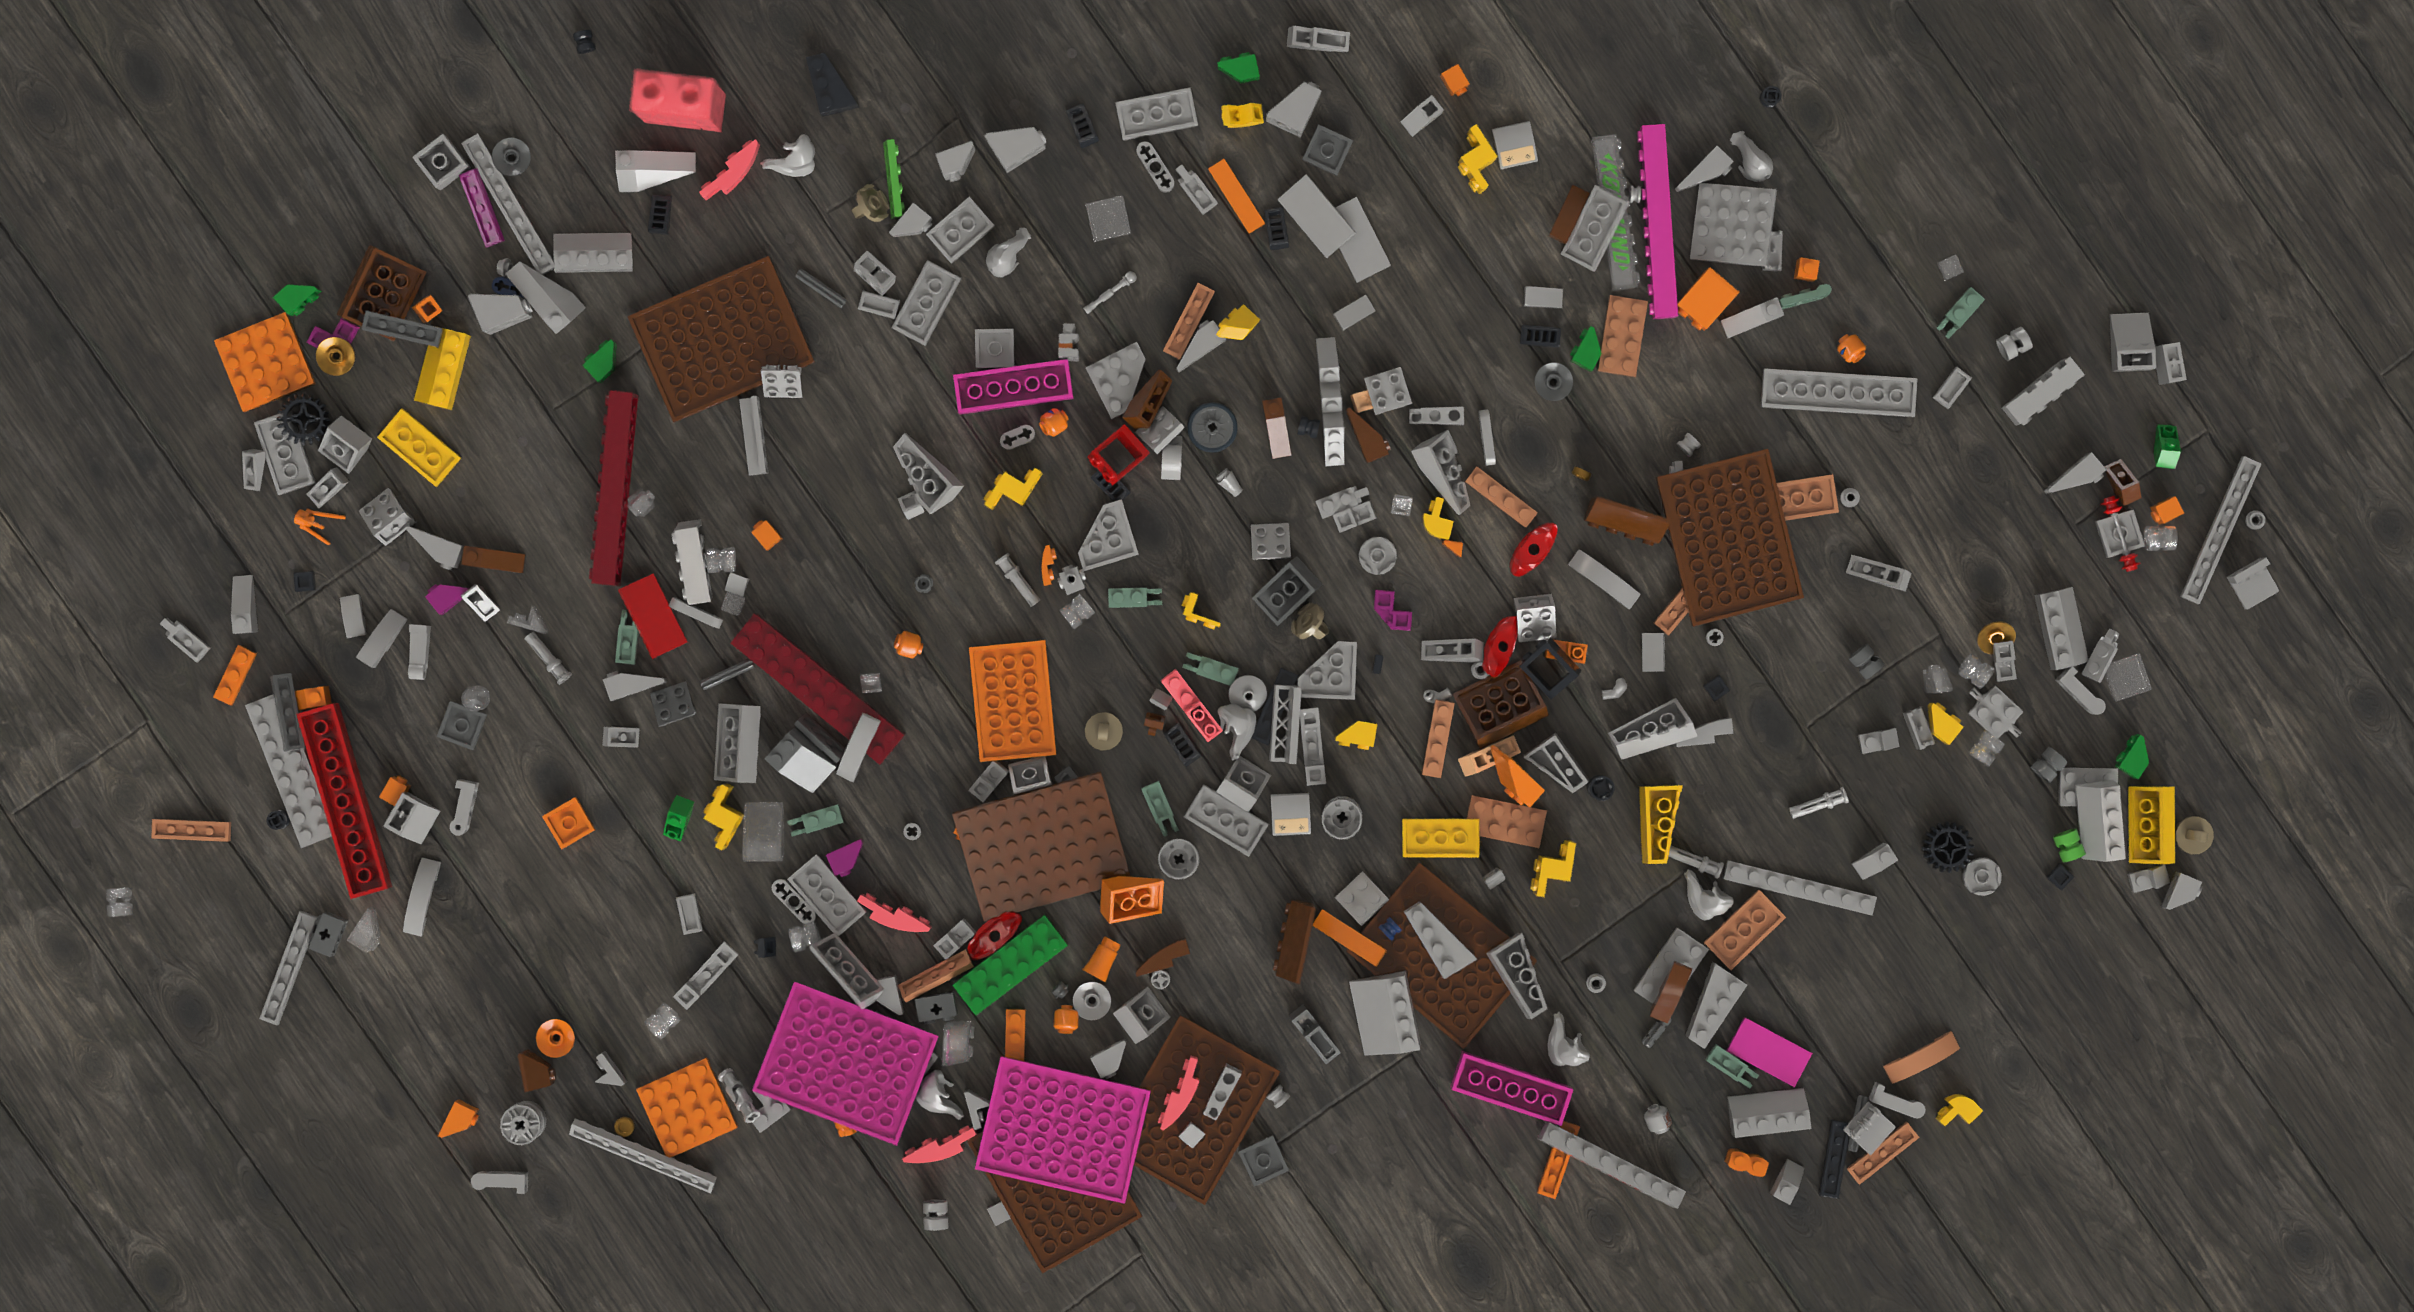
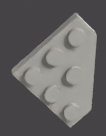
M1137 342L1086 367L1111 419L1124 414L1130 401L1133 399L1146 360Z
M1122 499L1105 504L1101 508L1078 552L1083 571L1139 555Z
M1337 641L1299 676L1297 686L1302 688L1301 698L1355 700L1357 642Z

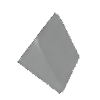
M915 491L898 498L903 513L908 520L924 513L922 505L915 496Z
M730 572L725 591L743 597L749 579Z
M1156 689L1150 702L1166 710L1172 700V696Z
M1191 1121L1178 1137L1191 1148H1194L1205 1133Z

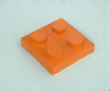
M577 797L542 816L561 850L596 830Z

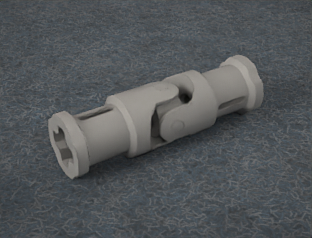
M729 1068L722 1071L718 1075V1079L725 1085V1091L735 1103L736 1108L744 1115V1121L747 1123L755 1121L760 1116V1112L753 1106V1101L742 1083L734 1076L733 1069Z

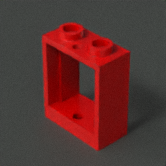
M1124 424L1088 455L1091 465L1097 468L1102 473L1103 478L1113 486L1142 462L1150 452ZM1116 439L1135 458L1118 475L1099 454Z

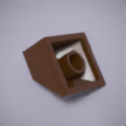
M529 1049L518 1054L525 1092L554 1084L556 1072L554 1068L552 1069L550 1063Z

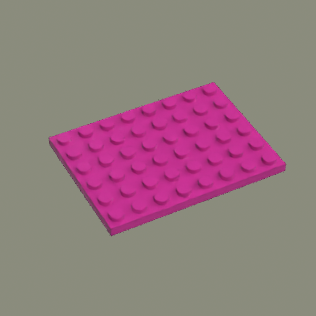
M794 982L752 1091L897 1145L939 1036L866 1008L861 1009L858 1005Z
M1001 1056L975 1169L1125 1204L1151 1090Z

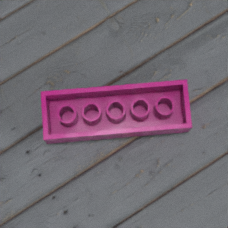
M1068 359L953 375L958 413L960 415L1074 399Z
M1464 1051L1461 1053L1450 1086L1453 1091L1562 1126L1574 1090L1571 1086Z

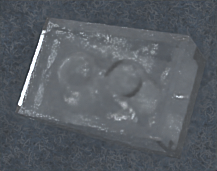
M783 802L745 803L743 862L783 861Z
M947 1021L944 1026L942 1065L947 1066L968 1062L969 1057H973L974 1047L970 1045V1038H974V1026H971V1021Z

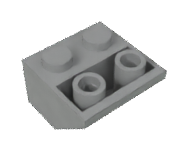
M404 792L401 794L383 827L401 837L422 844L438 817L440 810L409 792Z

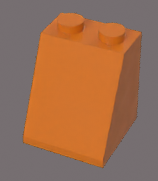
M1709 267L1677 303L1678 313L1684 318L1688 317L1691 319V324L1696 329L1705 331L1737 296L1739 291Z

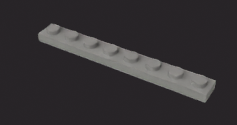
M477 133L462 142L461 144L475 168H478L481 178L536 271L544 275L553 270L554 260L505 177L495 168L492 155L480 135Z
M2245 456L2241 457L2180 597L2200 604L2261 463Z
M1727 860L1723 875L1725 880L1872 916L1877 899L1876 896Z
M574 1119L571 1125L569 1135L708 1193H711L717 1177L708 1172H703L672 1157L669 1158L655 1150H650L638 1143L628 1141L619 1135L611 1134L585 1121Z

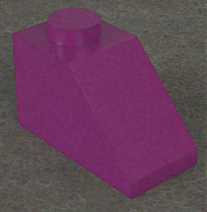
M436 584L427 591L429 594L425 598L439 615H444L463 600L461 595L470 588L449 585L438 586Z
M863 838L826 855L835 876L840 874L843 877L852 873L850 869L855 867L864 843Z

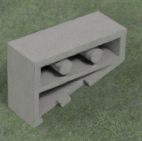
M1554 733L1524 754L1525 759L1532 762L1572 793L1589 782V778L1557 733Z

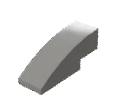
M1291 26L1288 28L1287 47L1348 52L1350 32L1316 27Z
M390 609L363 645L356 658L371 668H376L384 653L389 650L408 619Z
M1724 718L1702 724L1695 728L1697 737L1674 743V747L1715 743L1714 735L1733 734L1732 718Z

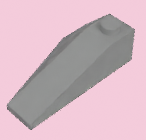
M615 151L619 192H640L696 172L695 152Z
M520 261L505 273L555 334L561 331L586 308L574 293Z
M1449 430L1415 447L1411 452L1421 471L1458 515L1463 513L1470 507V501L1466 485L1461 481L1459 471H1462L1461 464L1457 465L1455 454L1458 452Z
M904 433L894 445L895 453L901 466L905 468L908 474V481L914 487L918 502L929 514L934 513L951 502L964 487L951 471L907 433Z

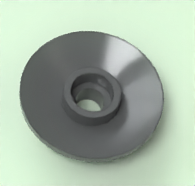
M505 138L495 145L492 152V161L500 173L507 176H516L523 173L529 167L531 153L528 146L520 139ZM514 155L516 159L509 161V156Z
M1549 363L1542 366L1535 376L1536 391L1542 398L1548 401L1562 400L1570 393L1573 386L1571 372L1567 367L1559 363ZM1551 379L1556 380L1557 383L1555 386L1550 385Z

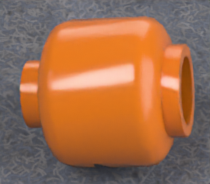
M1846 334L1839 339L1838 342L1840 344L1837 347V351L1846 362L1856 363L1865 356L1866 346L1857 335L1848 336Z
M1053 408L1040 417L1041 422H1039V426L1045 435L1056 436L1067 429V420L1069 419L1063 410L1060 411L1057 408Z
M908 631L897 634L894 642L897 654L908 658H914L917 654H921L924 645L921 643V637L918 634Z
M1061 1005V1009H1057L1054 1012L1053 1026L1058 1030V1033L1072 1034L1078 1028L1079 1015L1073 1009V1006Z

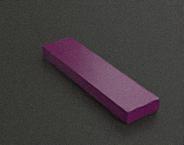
M478 168L460 174L459 178L485 247L488 248L505 241Z

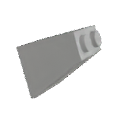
M1313 82L1308 84L1302 83L1268 112L1266 122L1301 138L1322 90Z
M1034 127L987 133L984 135L1006 173L1046 149L1044 135L1040 130L1036 131Z
M468 295L481 329L487 334H494L533 317L531 314L533 312L532 306L526 299L520 296Z

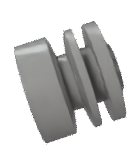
M1338 796L1331 799L1325 805L1322 813V825L1331 837L1348 839L1359 831L1362 824V810L1354 799L1347 796ZM1341 812H1345V816H1347L1348 818H1344L1343 821H1340V817H1337V815H1340Z
M1173 839L1161 848L1158 855L1159 866L1168 877L1185 879L1192 876L1197 870L1199 853L1196 847L1189 841ZM1182 854V859L1185 861L1177 865L1174 857Z
M518 1102L510 1107L501 1118L500 1128L502 1135L507 1141L515 1145L531 1143L543 1133L547 1118L544 1110L535 1102ZM523 1120L525 1123L523 1124V1127L520 1128V1121Z

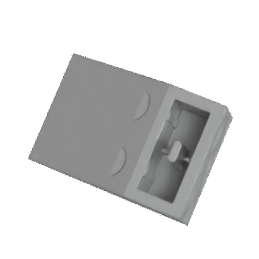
M2149 313L2110 314L2112 372L2156 369V349Z

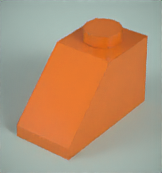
M329 686L295 691L298 710L332 704Z
M459 1099L456 1100L438 1137L442 1138L466 1130L471 1125L475 1126L479 1115H477L479 1109Z

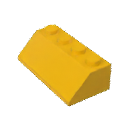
M442 328L443 332L439 348L429 345L427 347L414 401L452 410L471 336Z
M2128 786L2129 863H2175V787Z

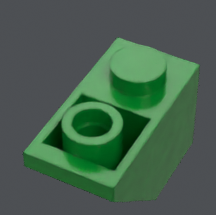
M1250 52L1239 54V58L1234 59L1231 56L1220 59V62H1217V67L1220 71L1240 84L1260 79L1255 54L1251 55Z
M286 285L273 298L288 315L298 316L305 310V305L309 302L313 303L318 299V294L321 290L315 286Z
M1592 326L1588 329L1584 328L1579 337L1581 339L1579 346L1575 345L1570 353L1572 356L1571 362L1589 372L1593 371L1602 354L1595 329Z
M605 340L599 345V350L595 354L591 353L584 359L585 363L583 366L598 383H602L615 371L617 344L613 340Z
M2157 424L2154 445L2156 467L2175 469L2181 454L2177 426Z
M2135 734L2128 739L2125 751H2121L2118 754L2115 767L2132 778L2139 779L2148 766L2149 759L2144 736Z
M676 795L668 811L663 835L681 842L692 814L694 801Z

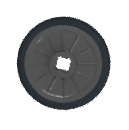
M1215 402L1205 403L1197 407L1190 415L1187 425L1188 435L1192 443L1197 448L1211 453L1220 452L1228 448L1233 443L1238 429L1237 420L1233 412L1225 405ZM1212 423L1217 427L1213 432L1208 428Z

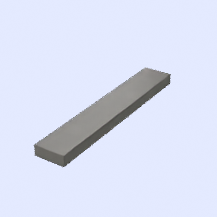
M299 911L259 1019L279 1025L309 946V938L315 930L317 916Z

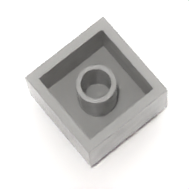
M444 134L440 135L412 157L435 188L440 191L457 179L460 174L465 173L471 168L454 144Z

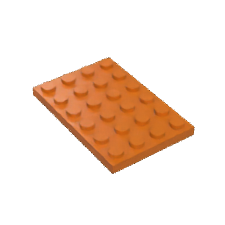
M1046 640L969 647L980 762L1057 755Z

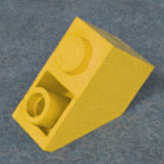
M1243 304L1239 309L1234 308L1228 315L1229 319L1225 317L1218 325L1220 330L1216 335L1223 338L1243 340L1258 324L1260 319Z
M1929 703L1930 731L1944 744L1950 745L1963 729V726L1960 724L1961 720L1953 714L1951 716L1945 712L1946 708L1940 703Z
M1356 721L1335 736V741H1339L1338 745L1350 747V743L1358 744L1357 748L1369 750V746L1374 747L1377 724Z

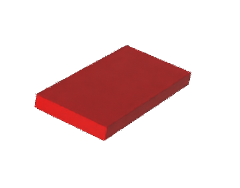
M654 574L618 590L652 659L687 643Z

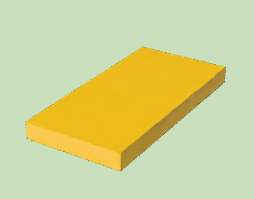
M403 408L399 410L377 437L435 487H438L461 459L456 452Z
M1402 819L1403 857H1480L1479 819Z

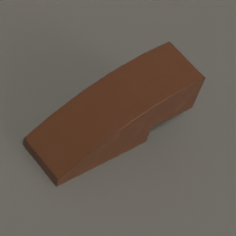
M1574 185L1571 186L1548 235L1549 237L1561 243H1567L1590 194L1589 192Z
M1186 938L1174 941L1152 954L1136 970V977L1173 967V958L1190 954Z
M1674 961L1651 1007L1650 1017L1665 1023L1669 1022L1692 972L1691 967Z

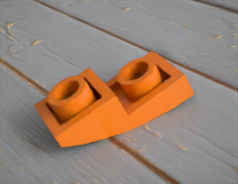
M1050 545L1045 546L1042 558L1044 586L1052 585L1051 580H1055L1052 568L1048 569V566L1055 564L1054 560L1057 559L1055 548L1051 549Z
M1554 640L1573 662L1585 664L1588 645ZM1547 649L1545 650L1544 658L1556 659Z

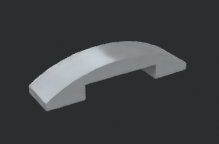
M1580 549L1568 563L1571 568L1585 576L1629 610L1641 595L1629 584Z
M1318 707L1300 709L1307 786L1326 784Z
M866 713L862 714L844 752L836 773L837 775L851 782L855 781L864 756L881 722L880 720Z
M422 857L411 889L403 932L422 937L434 883L437 881L441 862Z
M723 942L673 998L688 1010L739 954L726 942Z

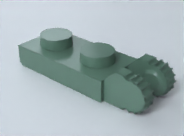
M1822 284L1813 291L1809 288L1800 291L1798 295L1793 296L1792 293L1781 296L1779 303L1782 309L1820 300L1828 297L1832 291L1831 286Z
M1969 287L1945 314V318L1936 328L1940 331L1950 321L1954 326L1945 335L1949 339L1957 329L1961 328L1985 299L1972 287Z
M1108 589L1109 608L1162 605L1160 600L1147 601V593L1160 594L1162 589Z
M622 610L621 622L618 628L615 663L635 665L639 632L634 621L632 626L626 625L628 613L627 610Z
M1187 652L1186 656L1189 659L1198 660L1200 664L1198 668L1192 667L1189 664H1183L1182 668L1229 686L1234 682L1239 668Z
M1156 781L1141 788L1163 836L1165 837L1168 834L1162 821L1168 818L1172 829L1175 832L1179 829L1173 818L1174 814L1160 782Z
M839 804L803 814L801 817L787 821L788 825H794L801 821L804 823L805 828L794 830L791 832V836L811 833L844 822Z
M1717 1044L1714 1045L1705 1058L1710 1064L1748 1088H1751L1752 1084L1748 1080L1741 1078L1743 1073L1746 1071L1756 1079L1759 1076L1748 1068V1065Z

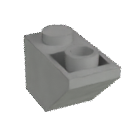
M1431 95L1401 121V124L1413 137L1439 117L1444 110L1433 95Z

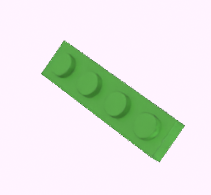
M894 139L886 140L883 143L891 219H899L902 217L905 208L900 198L903 189L902 183H899L898 175L901 172L900 164H897L896 156L899 153L898 145L895 144Z

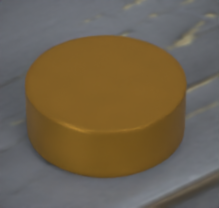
M1574 467L1572 471L1574 476L1585 481H1589L1592 476L1591 473L1578 467Z
M621 1117L616 1121L614 1128L619 1136L626 1137L634 1131L635 1124L631 1118Z

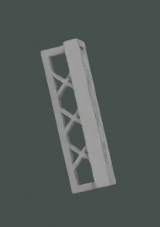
M758 396L739 399L749 476L768 474L760 399Z
M1274 685L1269 761L1286 762L1288 764H1296L1302 690L1297 685ZM1279 689L1289 690L1288 698L1283 702L1279 698ZM1284 707L1287 710V716L1281 721L1277 715L1278 711ZM1283 726L1286 730V735L1280 740L1276 736V731ZM1281 745L1285 749L1284 757H1275V749Z

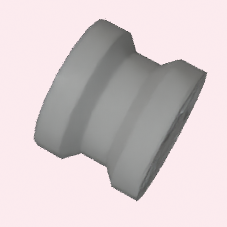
M1686 433L1685 438L1679 441L1677 446L1686 455L1691 457L1693 451L1698 449L1701 444L1691 434Z
M1164 969L1155 971L1151 976V983L1157 989H1164L1170 983V975Z
M1280 1084L1266 1096L1268 1100L1273 1101L1276 1109L1290 1097L1288 1093L1283 1091V1087Z

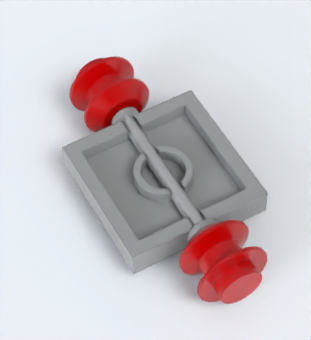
M2114 495L2104 498V503H2101V505L2106 506V510L2103 513L2111 514L2110 517L2095 521L2106 557L2109 558L2123 554L2124 556H2121L2119 561L2124 562V566L2121 569H2126V572L2138 569L2137 565L2140 564L2135 561L2138 554L2131 553L2130 551L2144 547L2145 544L2134 510L2118 514L2122 506L2117 505V501L2120 498H2115Z

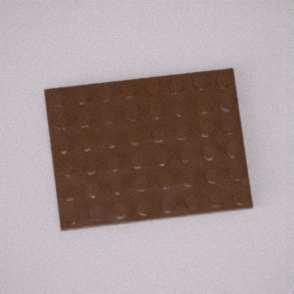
M770 256L627 316L673 423L763 385L761 369L766 367V365H776V367L780 365L781 370H783V365H786L787 370L788 366L797 365L803 368L815 363Z
M1768 449L1656 477L1665 518L1671 520L1668 531L1693 627L1804 598Z
M1101 771L952 812L984 921L998 917L1005 912L1017 913L1100 890L1102 879L1118 876L1131 877Z
M1420 862L1360 933L1387 950L1378 966H1374L1348 948L1346 949V952L1375 976L1406 971L1413 1007L1463 1049H1465L1510 994L1509 989L1486 954L1510 937ZM1420 901L1477 960L1444 979L1403 911ZM1388 917L1402 929L1400 933L1394 935L1392 941L1378 928L1381 924L1386 923ZM1530 955L1532 966H1534L1537 960Z
M1180 1015L1139 1088L1148 1089L1151 1092L1134 1166L1205 1205L1280 1071ZM1190 1055L1198 1057L1193 1076L1200 1078V1081L1190 1103L1165 1130L1160 1129L1161 1124L1158 1123L1161 1112L1165 1113L1167 1105H1164L1166 1095L1171 1094L1172 1090L1180 1091V1089H1177L1179 1078H1184L1185 1071L1182 1070L1185 1059L1189 1060ZM1227 1063L1241 1070L1242 1074L1217 1120H1214L1204 1115L1203 1112ZM1191 1121L1205 1133L1194 1148H1191L1178 1137Z
M984 1130L967 1140L976 1158L978 1157ZM985 1172L1042 1274L1143 1217L1129 1191L1127 1192L1124 1204Z

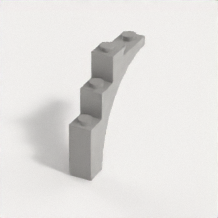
M1335 337L1317 338L1316 354L1322 407L1325 466L1345 465L1344 425Z

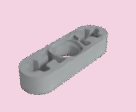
M1141 142L1136 150L1139 159L1158 189L1165 193L1170 192L1174 188L1173 177L1152 144ZM1143 146L1150 148L1148 152L1151 157L1153 155L1156 156V158L1150 159L1148 163L1145 162V160H1148L1147 156L1140 154L1142 151L1141 147ZM1151 163H1160V171L1152 172L1150 170ZM1163 171L1166 172V174H1163L1165 180L1171 181L1169 183V188H1166L1165 186L1161 187V178H1155L1156 176L1161 175Z
M1479 410L1478 415L1485 465H1495L1489 410Z
M672 597L669 607L720 629L723 622L722 618L696 606L688 605L687 602Z
M778 879L772 884V892L802 923L810 924L816 919V912L787 880ZM779 883L781 885L782 883H784V890L787 893L789 892V890H791L793 893L789 894L786 897V899H784L782 896L786 894L783 891L778 892L776 890L778 888L776 884ZM791 896L799 898L800 903L797 907H792L789 904ZM803 903L806 905V907H804L803 909L806 912H812V914L810 915L812 918L811 920L808 918L805 920L803 918L804 913L802 911H799V913L796 912V910L799 909L803 905Z

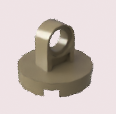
M867 184L858 190V206L853 208L852 212L856 219L866 216L874 222H880L889 215L887 214V210L890 209L889 203L881 190L876 191L873 188L875 186L872 184Z
M1308 603L1303 606L1297 613L1299 615L1297 620L1292 622V633L1300 639H1306L1311 635L1317 639H1322L1329 634L1328 627L1323 622L1324 610L1318 604Z
M1107 712L1097 713L1086 723L1085 737L1088 743L1095 749L1110 750L1121 741L1123 735L1122 724L1113 714Z
M2188 816L2176 825L2175 842L2182 851L2189 854H2200L2211 846L2214 839V831L2211 824L2205 819L2198 816Z

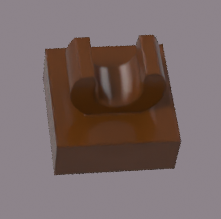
M1147 712L1144 726L1149 727L1148 735L1155 736L1157 729H1163L1166 716Z

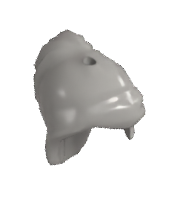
M1744 131L1733 133L1730 141L1732 145H1736L1741 151L1744 169L1740 165L1738 168L1743 176L1748 180L1756 182L1768 179L1773 172V163L1769 155L1760 150L1750 138L1746 137Z
M802 134L794 143L785 142L783 148L785 150L792 149L786 158H768L760 163L762 169H772L792 177L806 176L815 167L813 160L815 148L809 136Z
M1019 228V230H1016L1015 237L1001 244H995L988 251L986 265L994 276L1004 277L1010 274L1019 264V262H1016V253L1025 246L1028 239H1031V235L1026 228Z
M1229 704L1221 706L1217 711L1221 729L1223 730L1226 724L1224 733L1227 734L1231 730L1234 734L1229 753L1232 760H1238L1241 751L1249 743L1254 733L1256 715L1249 708L1243 709L1239 705Z
M1688 869L1684 873L1687 880L1689 904L1694 914L1700 919L1710 920L1713 916L1724 914L1733 905V897L1721 891L1717 881L1713 883L1712 891L1703 890L1696 874L1692 870Z
M1560 1012L1554 1014V1024L1547 1044L1548 1054L1552 1063L1556 1066H1578L1588 1061L1590 1054L1582 1045L1581 1033L1577 1034V1038L1574 1041L1566 1037L1563 1015Z
M934 1070L925 1076L916 1095V1100L920 1106L930 1112L953 1115L958 1120H961L962 1117L964 1118L963 1112L958 1105L947 1099L950 1095L945 1094L944 1084H947L949 1087L954 1086V1084L944 1078L942 1071Z

